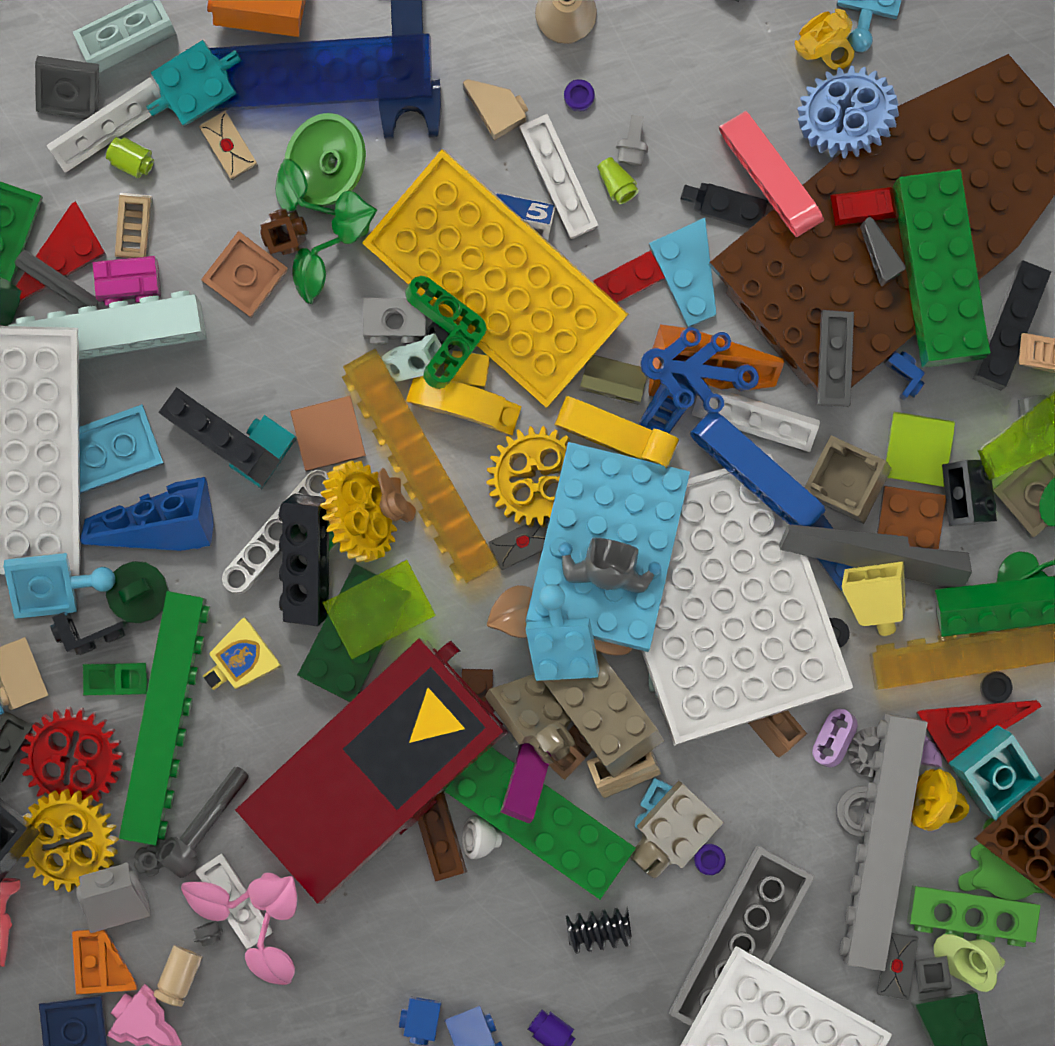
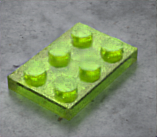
M408 560L323 602L351 659L436 617Z

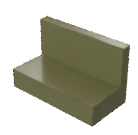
M593 355L586 363L580 390L640 405L647 377L642 372L640 366Z

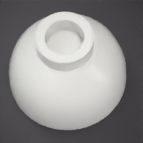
M472 815L468 818L463 828L462 845L469 859L485 857L493 848L500 847L502 833L499 829H495L492 824L480 816Z

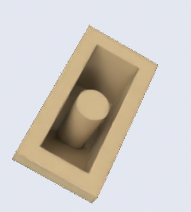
M470 79L463 82L464 91L494 141L526 122L525 113L528 111V108L520 95L515 97L510 89Z

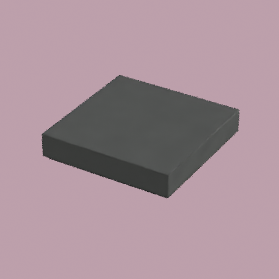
M37 55L35 61L36 112L85 119L98 112L99 64Z

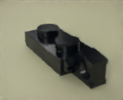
M701 183L700 188L684 185L680 198L681 200L695 203L694 210L701 212L700 215L748 229L764 217L768 204L766 199L710 183Z

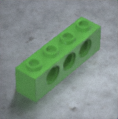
M912 885L907 923L914 924V931L933 933L934 927L946 929L945 934H953L964 938V932L977 934L976 939L995 943L996 937L1007 938V945L1026 947L1027 942H1036L1041 905ZM941 903H945L950 911L948 918L944 921H938L934 916L935 907ZM972 908L978 909L981 916L980 921L974 926L968 925L965 920L966 912ZM1002 913H1008L1012 920L1010 927L1006 930H1000L996 924L998 916Z

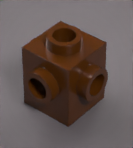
M286 208L269 213V218L260 225V233L264 245L269 249L270 255L277 252L287 255L300 250L299 246L306 240L305 235L308 234L304 218L302 216L299 217L297 210L287 213ZM284 224H286L289 234L283 231L282 227Z

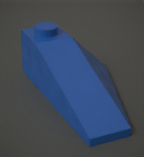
M206 477L175 482L166 486L168 491L154 497H150L148 493L140 496V502L126 508L118 505L86 518L80 538L83 545L175 551L210 546L214 521Z

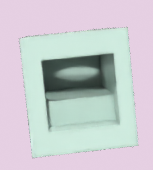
M435 333L427 335L422 341L389 350L382 356V361L393 381L423 376L425 367L439 350L441 344Z

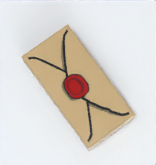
M226 111L199 126L231 180L258 165Z

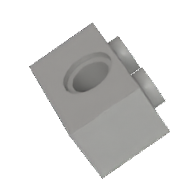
M363 298L364 339H370V344L376 345L388 344L389 339H401V344L404 345L418 342L426 336L427 316L412 306L406 298ZM391 315H400L404 319L403 325L396 330L388 328L386 325L387 319Z

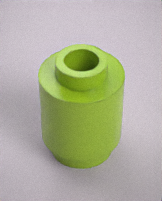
M115 137L106 152V159L111 161L112 166L136 178H140L143 174L148 175L154 164V159L151 158V150L127 138L120 139Z

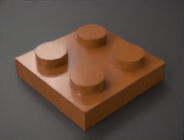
M884 486L877 534L908 537L910 547L939 549L946 495Z

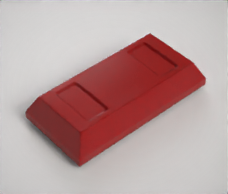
M892 187L830 195L835 226L861 223L869 217L873 218L874 221L896 218Z

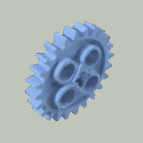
M850 66L848 73H843L841 67H838L837 75L833 76L827 71V80L822 81L816 78V88L807 86L808 96H801L802 106L797 109L800 116L798 122L803 137L808 138L811 147L817 145L819 153L824 152L828 148L830 157H833L837 151H841L843 158L847 157L848 151H853L854 155L858 157L859 149L864 148L868 153L871 152L870 144L875 143L881 146L880 136L890 137L889 127H896L895 117L899 116L897 96L893 86H888L887 78L882 77L879 79L877 71H873L868 76L866 67H863L859 73H855L854 66Z

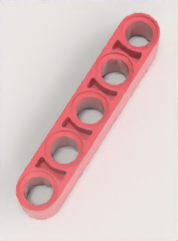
M747 111L719 126L720 133L729 148L795 237L802 235L824 221L823 215L814 200Z

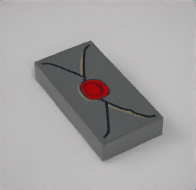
M535 519L532 528L525 524L488 542L501 570L542 552L549 524L547 519L546 525L543 528L538 520Z
M891 933L885 971H880L877 995L909 1000L919 937Z

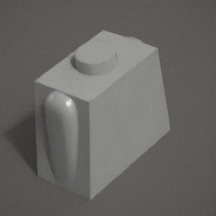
M128 862L79 876L80 885L76 889V895L87 919L90 933L151 916L147 892L142 886L137 873L132 870Z

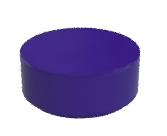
M573 80L564 90L565 104L573 111H585L594 102V88L585 80Z
M704 844L694 855L696 868L705 875L718 874L725 866V854L717 845Z

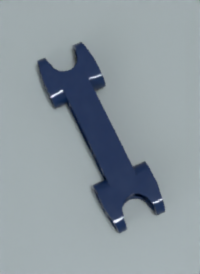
M391 0L393 80L378 81L379 111L384 139L394 138L396 121L402 114L410 111L417 112L423 116L426 121L429 137H438L441 119L440 79H425L422 0Z

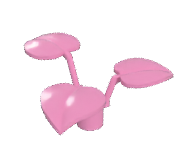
M264 873L261 878L253 880L247 891L234 901H229L230 896L226 890L212 883L185 882L181 885L182 893L191 908L208 920L222 921L227 919L230 914L229 909L237 907L248 897H250L251 903L255 908L263 911L266 910L257 943L258 949L249 948L246 951V964L257 977L266 982L278 985L291 984L295 974V966L292 959L278 948H265L264 940L270 917L278 920H288L296 912L297 891L293 876L280 878L273 873Z

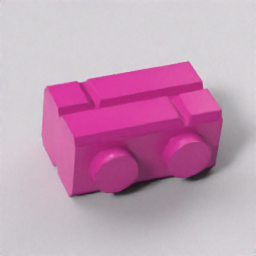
M155 256L93 262L95 296L99 302H104V306L109 307L110 303L128 299H135V303L138 304L140 303V298L161 296L158 260Z

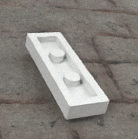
M223 853L195 871L202 882L212 883L226 890L230 896L229 901L236 900L247 891ZM250 897L237 907L229 909L230 914L227 917L228 922L247 950L258 943L264 915L252 905ZM268 924L265 938L274 932L270 924Z

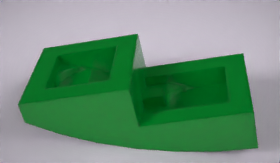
M146 663L83 664V696L147 694Z

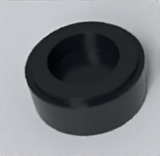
M991 672L984 676L980 683L982 696L991 703L1006 701L1013 690L1010 678L1002 672Z

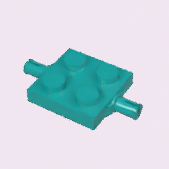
M201 40L151 72L159 86L162 97L146 105L147 109L154 117L168 107L175 112L184 127L237 94L229 82L226 70L241 62V58L236 50H234L227 56L219 59L212 54L206 42Z

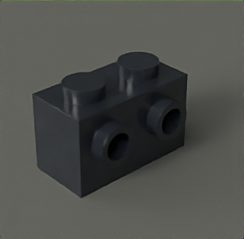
M963 460L942 464L949 526L976 525L997 521L990 460Z

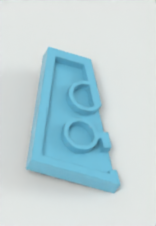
M705 218L649 243L653 256L665 276V281L687 328L716 316L712 271L708 265L710 254Z

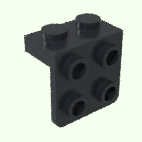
M66 612L53 616L54 624L50 625L56 642L63 643L67 652H75L76 655H83L96 649L95 643L104 639L108 643L126 636L124 630L130 628L127 621H121L81 639L70 613Z

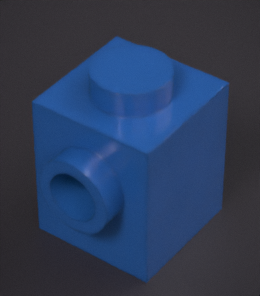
M410 997L408 1010H401L399 1028H405L404 1036L410 1037V1043L428 1045L429 1040L435 1041L442 1001Z

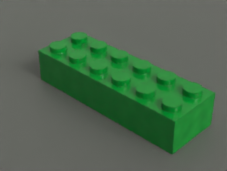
M961 169L899 177L893 184L921 367L983 360L990 354Z
M492 747L445 787L444 791L599 900H601L636 849V847L545 784L542 787L534 819L530 824L501 813L515 763Z

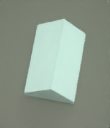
M136 0L73 31L86 62L99 64V72L177 34L160 0Z

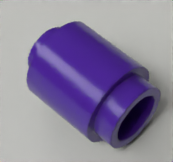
M543 1009L537 1014L527 1029L533 1033L532 1037L543 1046H571L576 1039L571 1035L574 1028L551 1011L547 1013Z

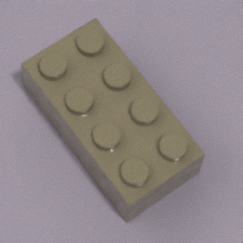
M596 651L599 665L598 677L542 681L614 778L663 743L664 739L601 652Z

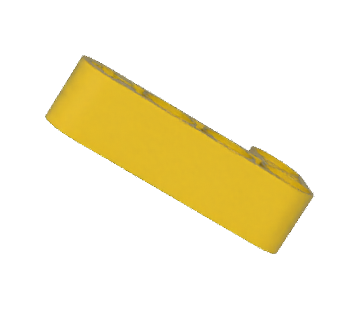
M569 396L565 397L554 423L556 427L622 455L661 464L665 468H668L679 442V438L655 428L653 430Z

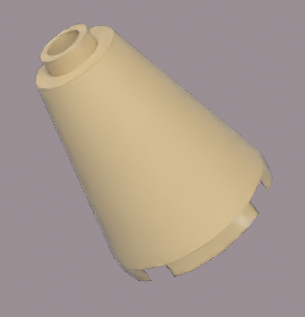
M538 0L535 9V18L543 34L557 43L564 44L574 43L587 36L591 32L597 16L594 0Z

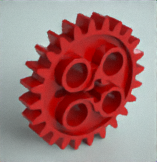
M67 707L64 716L59 709H55L53 711V720L45 714L41 717L43 725L37 722L32 725L36 734L28 733L25 735V738L31 744L21 747V750L28 753V756L23 757L20 763L29 765V768L22 774L23 776L32 775L33 780L28 784L29 787L36 785L40 787L36 795L37 797L45 792L50 794L53 791H57L60 796L62 791L69 789L71 798L75 792L81 791L82 800L92 795L93 799L99 802L102 799L100 790L107 794L112 790L107 782L116 783L119 778L112 772L122 769L123 766L116 763L115 760L122 758L123 753L114 751V748L121 741H111L110 737L116 730L110 729L105 731L106 719L97 723L95 722L96 712H93L87 718L85 717L84 708L81 707L77 714L74 715L72 708ZM74 731H78L79 738L74 750V758L78 760L71 767L70 783L67 785L64 783L70 758L65 756L73 748ZM53 733H62L67 740L66 746H57L52 739ZM85 739L93 740L97 744V752H87L83 747V741ZM47 763L57 764L61 770L60 776H51L46 770ZM80 769L88 771L91 775V782H81L77 777V771Z

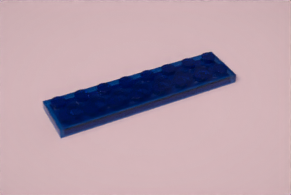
M429 33L209 48L212 54L219 59L236 50L242 60L226 70L229 82L237 94L209 112L433 97L431 36Z

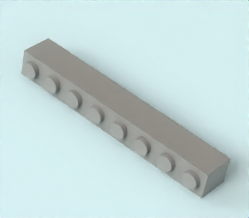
M885 714V720H880L878 725L877 738L881 739L880 749L874 752L872 759V769L876 770L874 782H869L866 799L870 801L869 812L864 813L862 818L861 831L865 832L864 842L857 847L856 863H860L858 875H853L850 888L851 894H854L853 905L847 907L845 924L849 925L847 937L842 938L840 945V956H844L843 961L850 966L885 971L928 724V722L921 719Z

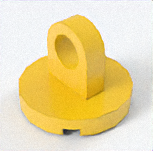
M835 9V13L832 14L826 11L815 16L802 27L799 33L801 38L795 40L794 45L797 52L806 60L821 57L827 66L834 70H837L838 67H841L842 70L847 68L854 58L853 47L846 39L853 25L851 18L842 9ZM838 47L845 49L844 55L840 59L831 60V54L834 49Z
M929 769L918 777L911 822L914 826L927 831L939 829L945 823L961 821L969 813L970 807L962 793L957 791L956 780L949 772L941 769Z

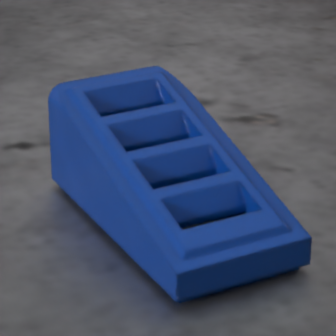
M672 373L682 390H690L695 398L697 393L682 374ZM661 383L639 421V425L651 430L655 428L670 433L686 409L677 408L673 400L667 398V396L672 397V395ZM681 394L679 400L683 405H686L688 397L685 394ZM662 406V407H664V408H666V409H668V410H671L672 413H670V412H668V411H666V410H663V409H661V408H659V407ZM655 415L666 420V423L664 424L652 417Z

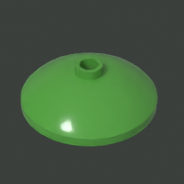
M323 113L311 117L299 126L288 143L285 159L288 158L296 162L306 176L308 190L303 199L312 204L328 206L335 204L342 192L352 191L356 187L364 170L366 149L362 134L352 121L338 114Z

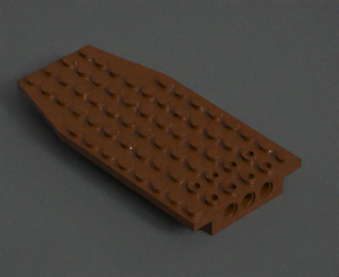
M1009 54L897 106L899 116L895 117L896 127H889L890 137L880 136L881 146L871 143V152L868 153L864 148L859 149L858 157L854 155L853 151H848L846 158H843L842 153H840L802 186L820 209L824 218L823 222L802 235L795 237L776 210L773 209L709 262L708 265L728 287L726 294L777 354L784 359V362L805 386L811 384L818 392L822 310L854 312L851 388L916 334L906 269L899 276L881 286L860 228L863 222L835 226L830 195L892 187L896 218L876 220L875 223L905 265L893 184L902 176L961 169L979 280L1018 248L1055 196V107Z

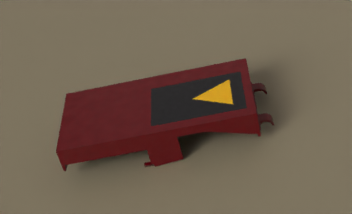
M418 638L235 809L317 904H325L330 896L398 833L402 835L409 827L416 823L437 802L435 797L509 733L503 726L504 724L494 714L495 710L486 699L483 702L448 663L454 655L461 651L452 641H449L437 651L435 648L433 649L429 641Z

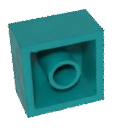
M998 725L949 762V765L979 810L994 820H997L999 816L1042 780L1015 736Z

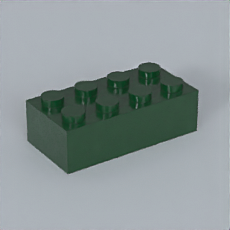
M354 563L297 676L351 702L362 692L412 593Z

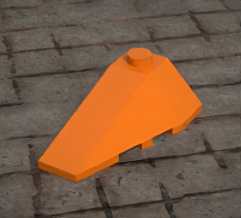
M660 324L653 348L666 349L680 338L682 331L687 328ZM687 332L686 339L693 343L695 336L692 332ZM700 332V342L693 347H686L672 360L685 362L708 344L712 335ZM717 337V345L724 347V339ZM731 342L727 350L717 352L704 362L703 365L730 369L750 365L756 369L759 376L757 385L750 389L753 390L775 387L784 365V359ZM658 358L653 359L654 368L660 369L662 366L661 361ZM744 372L743 380L749 383L751 375L748 372ZM702 378L708 386L721 390L735 388L732 382ZM649 379V396L655 395L662 383L660 380Z

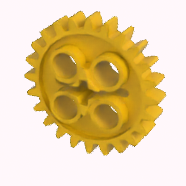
M529 426L528 435L525 436L518 429V439L514 441L511 437L506 436L508 446L506 448L501 445L496 446L501 455L500 457L490 456V459L496 463V467L487 468L486 471L494 475V478L487 480L486 484L496 487L489 495L491 498H500L495 504L498 509L507 506L504 512L507 518L515 514V522L517 524H520L526 518V523L531 528L536 519L543 528L546 525V518H550L555 497L547 496V489L551 484L558 483L560 476H541L538 479V483H535L531 477H534L538 470L542 475L555 474L561 471L570 438L566 435L558 440L559 432L556 429L548 436L545 426H542L539 434H536L534 428ZM549 453H557V462L550 467L544 466L545 456ZM519 457H526V467L523 470L515 471L513 469L514 461ZM513 477L526 478L514 483L510 482V479ZM523 487H529L531 491L529 498L525 501H518L516 498L518 490Z
M349 461L334 466L333 471L327 473L329 479L323 481L327 490L320 492L326 499V502L320 504V507L327 512L322 519L329 521L330 525L326 530L327 532L333 531L334 537L332 542H340V552L347 551L348 559L356 558V562L364 561L366 563L384 557L385 552L391 550L390 543L395 542V538L391 533L396 532L397 528L392 524L393 520L387 518L381 511L380 501L382 492L379 486L378 472L371 473V466H363L362 461L355 463L354 461Z
M69 789L62 791L60 796L57 791H53L49 794V799L46 796H42L38 799V804L34 803L28 807L31 814L27 813L22 816L40 832L21 856L29 857V861L24 867L30 868L34 866L36 870L32 877L36 878L42 874L44 876V886L54 881V890H59L65 884L67 892H71L75 885L77 887L80 885L79 876L110 868L114 865V862L109 857L116 855L118 850L111 847V845L116 843L119 837L111 836L110 832L117 826L114 824L107 825L106 821L110 818L111 813L104 815L100 813L103 803L95 807L92 806V795L82 800L81 791L75 792L72 798ZM73 815L81 819L82 828L74 825L72 821ZM44 823L49 824L53 828V836L45 832ZM86 832L93 833L92 837L80 838L72 844L66 842L54 848L46 850L43 848V845L56 843L62 838L71 839ZM82 845L88 846L91 849L92 858L86 857L83 854ZM54 853L62 857L63 866L55 863Z

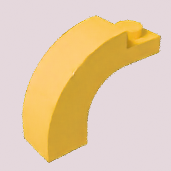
M423 376L413 378L406 402L426 410L463 418L512 436L522 407L505 400V397L453 380L445 388L435 389L425 382Z

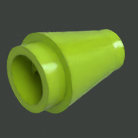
M612 157L603 160L597 166L611 200H616L621 205L637 195L639 192L636 187L637 182Z

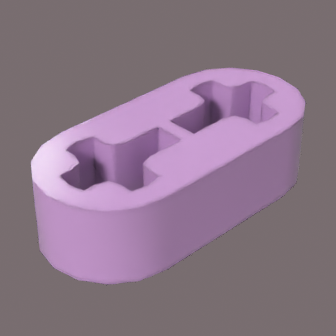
M835 709L828 715L812 750L813 757L817 762L829 768L840 764L858 727L857 719L854 715L845 709ZM844 720L848 725L846 728L841 727L839 729L836 722ZM831 747V749L834 751V754L832 757H826V755L822 753L823 749H829Z

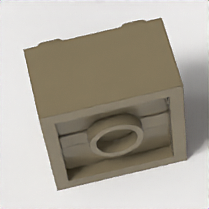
M831 435L804 488L824 506L864 524L892 468L886 460Z

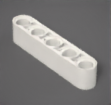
M323 470L311 471L288 498L292 494L323 497L320 493H315L311 490V482L316 477L329 479L327 473ZM280 507L223 572V585L232 593L242 594L248 591L281 553L279 550V540H273L270 536L271 528L276 524H282L279 520ZM257 547L263 548L266 552L265 560L260 564H253L250 561L251 551ZM235 571H242L246 578L245 583L239 588H233L229 583V577Z

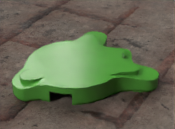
M989 818L984 822L983 830L994 821L993 818ZM980 843L970 850L971 857L978 861V867L960 875L958 878V886L963 891L985 889L994 896L1006 900H1019L1034 893H1045Z

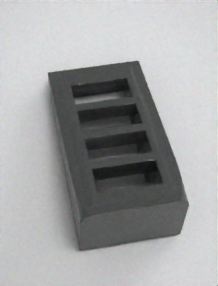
M869 217L862 223L860 228L881 286H884L899 276L906 269V266L873 218Z

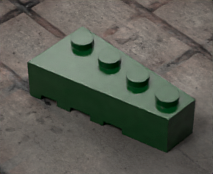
M970 990L911 1002L932 1046H988L977 992Z

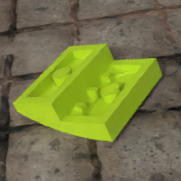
M893 411L885 458L892 469L887 478L945 487L942 464H947L950 460L955 421Z

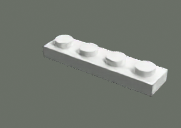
M149 77L47 145L48 149L66 173L110 144L115 137L119 138L152 116L146 105L162 97L160 91Z
M548 114L519 126L570 240L598 228L599 225Z
M708 386L713 394H719L724 399V407L718 413L738 430L807 452L811 451L820 420ZM697 395L691 415L703 419L708 412L703 407V401ZM711 398L709 405L712 409H716L718 402L716 399Z

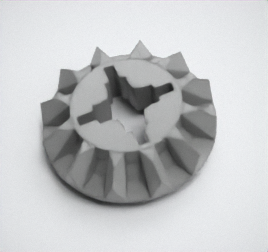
M868 727L858 731L848 747V758L852 767L860 774L868 777H875L876 770L872 769V760L867 764L865 763L868 752L861 745L873 747L879 740L881 741V739L877 738V727Z
M865 786L854 787L846 791L839 800L837 807V817L842 828L852 835L862 837L865 836V832L861 831L862 819L859 820L857 825V813L849 809V806H860L864 802L868 788ZM866 800V809L869 811L870 801Z

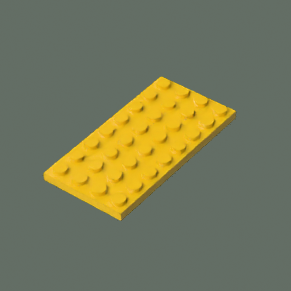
M445 149L439 151L362 242L363 245L408 285L415 277L426 276L481 316L486 323L487 330L477 346L546 408L551 405L629 315L628 312ZM421 287L417 291V293L421 296L425 292V290ZM435 296L430 301L431 305L437 300ZM446 304L439 305V311L443 316H453V310L450 306ZM459 316L454 323L458 325L463 317ZM470 325L467 331L472 334L475 327Z

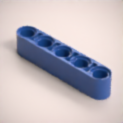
M707 413L690 432L692 439L787 524L812 527L825 513V507L815 496L720 413Z

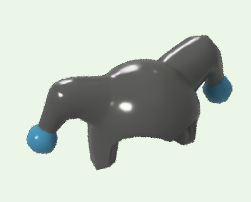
M593 537L585 560L579 563H575L571 557L573 548L570 543L564 542L559 546V552L562 555L563 575L566 581L570 583L592 582L604 590L621 588L630 592L641 593L648 588L653 577L661 572V565L657 562H652L649 564L648 571L643 575H639L635 570L639 549L623 542Z

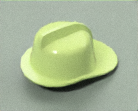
M943 934L934 943L935 957L947 956L949 971L952 976L966 982L981 992H988L994 989L997 983V974L1004 967L1005 960L990 942L983 939L967 941L953 934Z

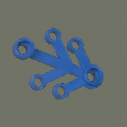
M694 327L683 330L680 338L666 349L653 348L643 354L640 362L642 372L650 379L660 380L672 395L674 405L679 409H686L692 406L694 395L690 390H682L672 373L682 374L703 401L704 409L712 414L723 409L724 399L719 394H713L702 378L732 382L733 386L740 391L754 388L759 380L758 372L750 365H743L736 369L703 365L714 354L727 350L730 347L731 338L725 332L714 334L708 344L685 362L672 359L686 347H693L700 342L701 333ZM687 332L694 334L695 341L693 343L686 339ZM718 336L724 339V347L717 345L716 339ZM654 358H658L661 361L662 366L660 369L654 368L652 363ZM744 372H748L751 375L749 383L743 380ZM681 394H685L688 397L686 405H683L679 400ZM711 398L716 399L718 402L716 409H712L709 405Z

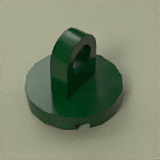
M132 561L121 565L113 572L115 574V584L110 590L106 591V598L110 609L117 617L131 623H144L153 620L163 611L166 592L169 591L166 578L158 568L146 562Z

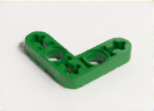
M418 276L409 283L405 290L407 301L450 333L423 372L425 382L429 386L441 389L445 388L485 335L487 327L481 316L426 276ZM420 287L425 290L422 296L416 293ZM435 296L437 300L433 305H430V301ZM446 304L450 306L453 310V316H443L439 311V305ZM459 316L463 317L458 325L454 323ZM470 325L475 327L472 334L467 331ZM448 345L459 346L462 350V357H453L448 351ZM444 362L448 367L439 378L435 373Z

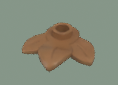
M381 468L378 474V481L382 492L380 501L382 513L393 521L400 519L407 523L412 521L416 514V508L406 501L402 495L401 479L397 477L390 478L385 468Z

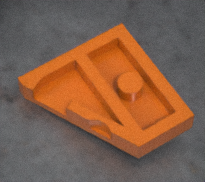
M106 929L90 933L89 930L72 931L76 995L138 990V984Z

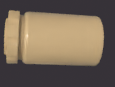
M173 945L157 984L158 989H155L153 995L164 1003L182 1007L185 1001L183 998L189 992L203 956L184 947Z

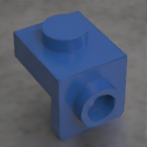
M895 351L891 354L885 365L909 382L899 397L902 400H905L909 395L914 398L925 384L920 380L925 372L915 365L917 361L911 355L904 351L900 354Z

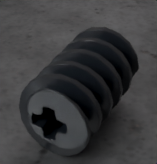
M628 906L626 907L625 916L621 915L618 908H614L612 918L608 916L605 909L601 911L600 919L596 918L593 911H589L587 921H584L581 913H577L575 923H572L568 914L565 915L569 946H572L576 954L580 953L581 944L585 945L588 952H592L594 942L597 943L600 950H604L607 940H609L613 949L617 948L619 939H622L625 947L630 946L632 934Z

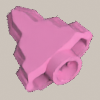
M146 984L141 987L133 998L125 993L110 1013L117 1019L107 1036L119 1043L129 1041L136 1046L147 1043L150 1046L182 1045L175 1028L165 1021V1010L156 1002L157 998L153 995L154 991Z

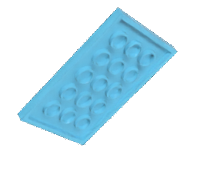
M568 442L525 622L550 620L548 609L540 602V592L545 586L554 584L561 587L565 593V601L561 606L563 620L590 618L594 639L649 652L690 471L669 466L665 468L661 464ZM593 537L623 542L639 549L635 569L639 575L647 572L649 564L652 562H657L661 565V572L653 577L648 588L641 593L630 592L621 588L604 590L592 582L570 583L566 581L563 575L562 555L559 552V546L564 542L570 543L573 548L571 557L575 563H579L585 560Z

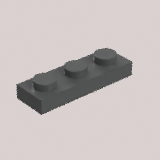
M822 310L817 405L849 407L851 405L854 312Z

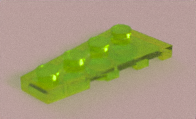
M1055 391L977 450L989 479L997 478L1055 452Z

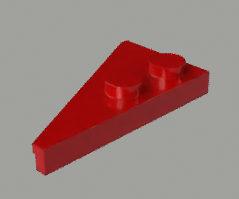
M75 201L71 203L35 257L67 277L106 255ZM24 272L16 284V287L22 290L20 303L47 288V286Z
M1032 700L919 710L916 714L919 719L928 722L927 732L947 764H949L950 761L996 725L1007 729L1042 706L1039 701Z

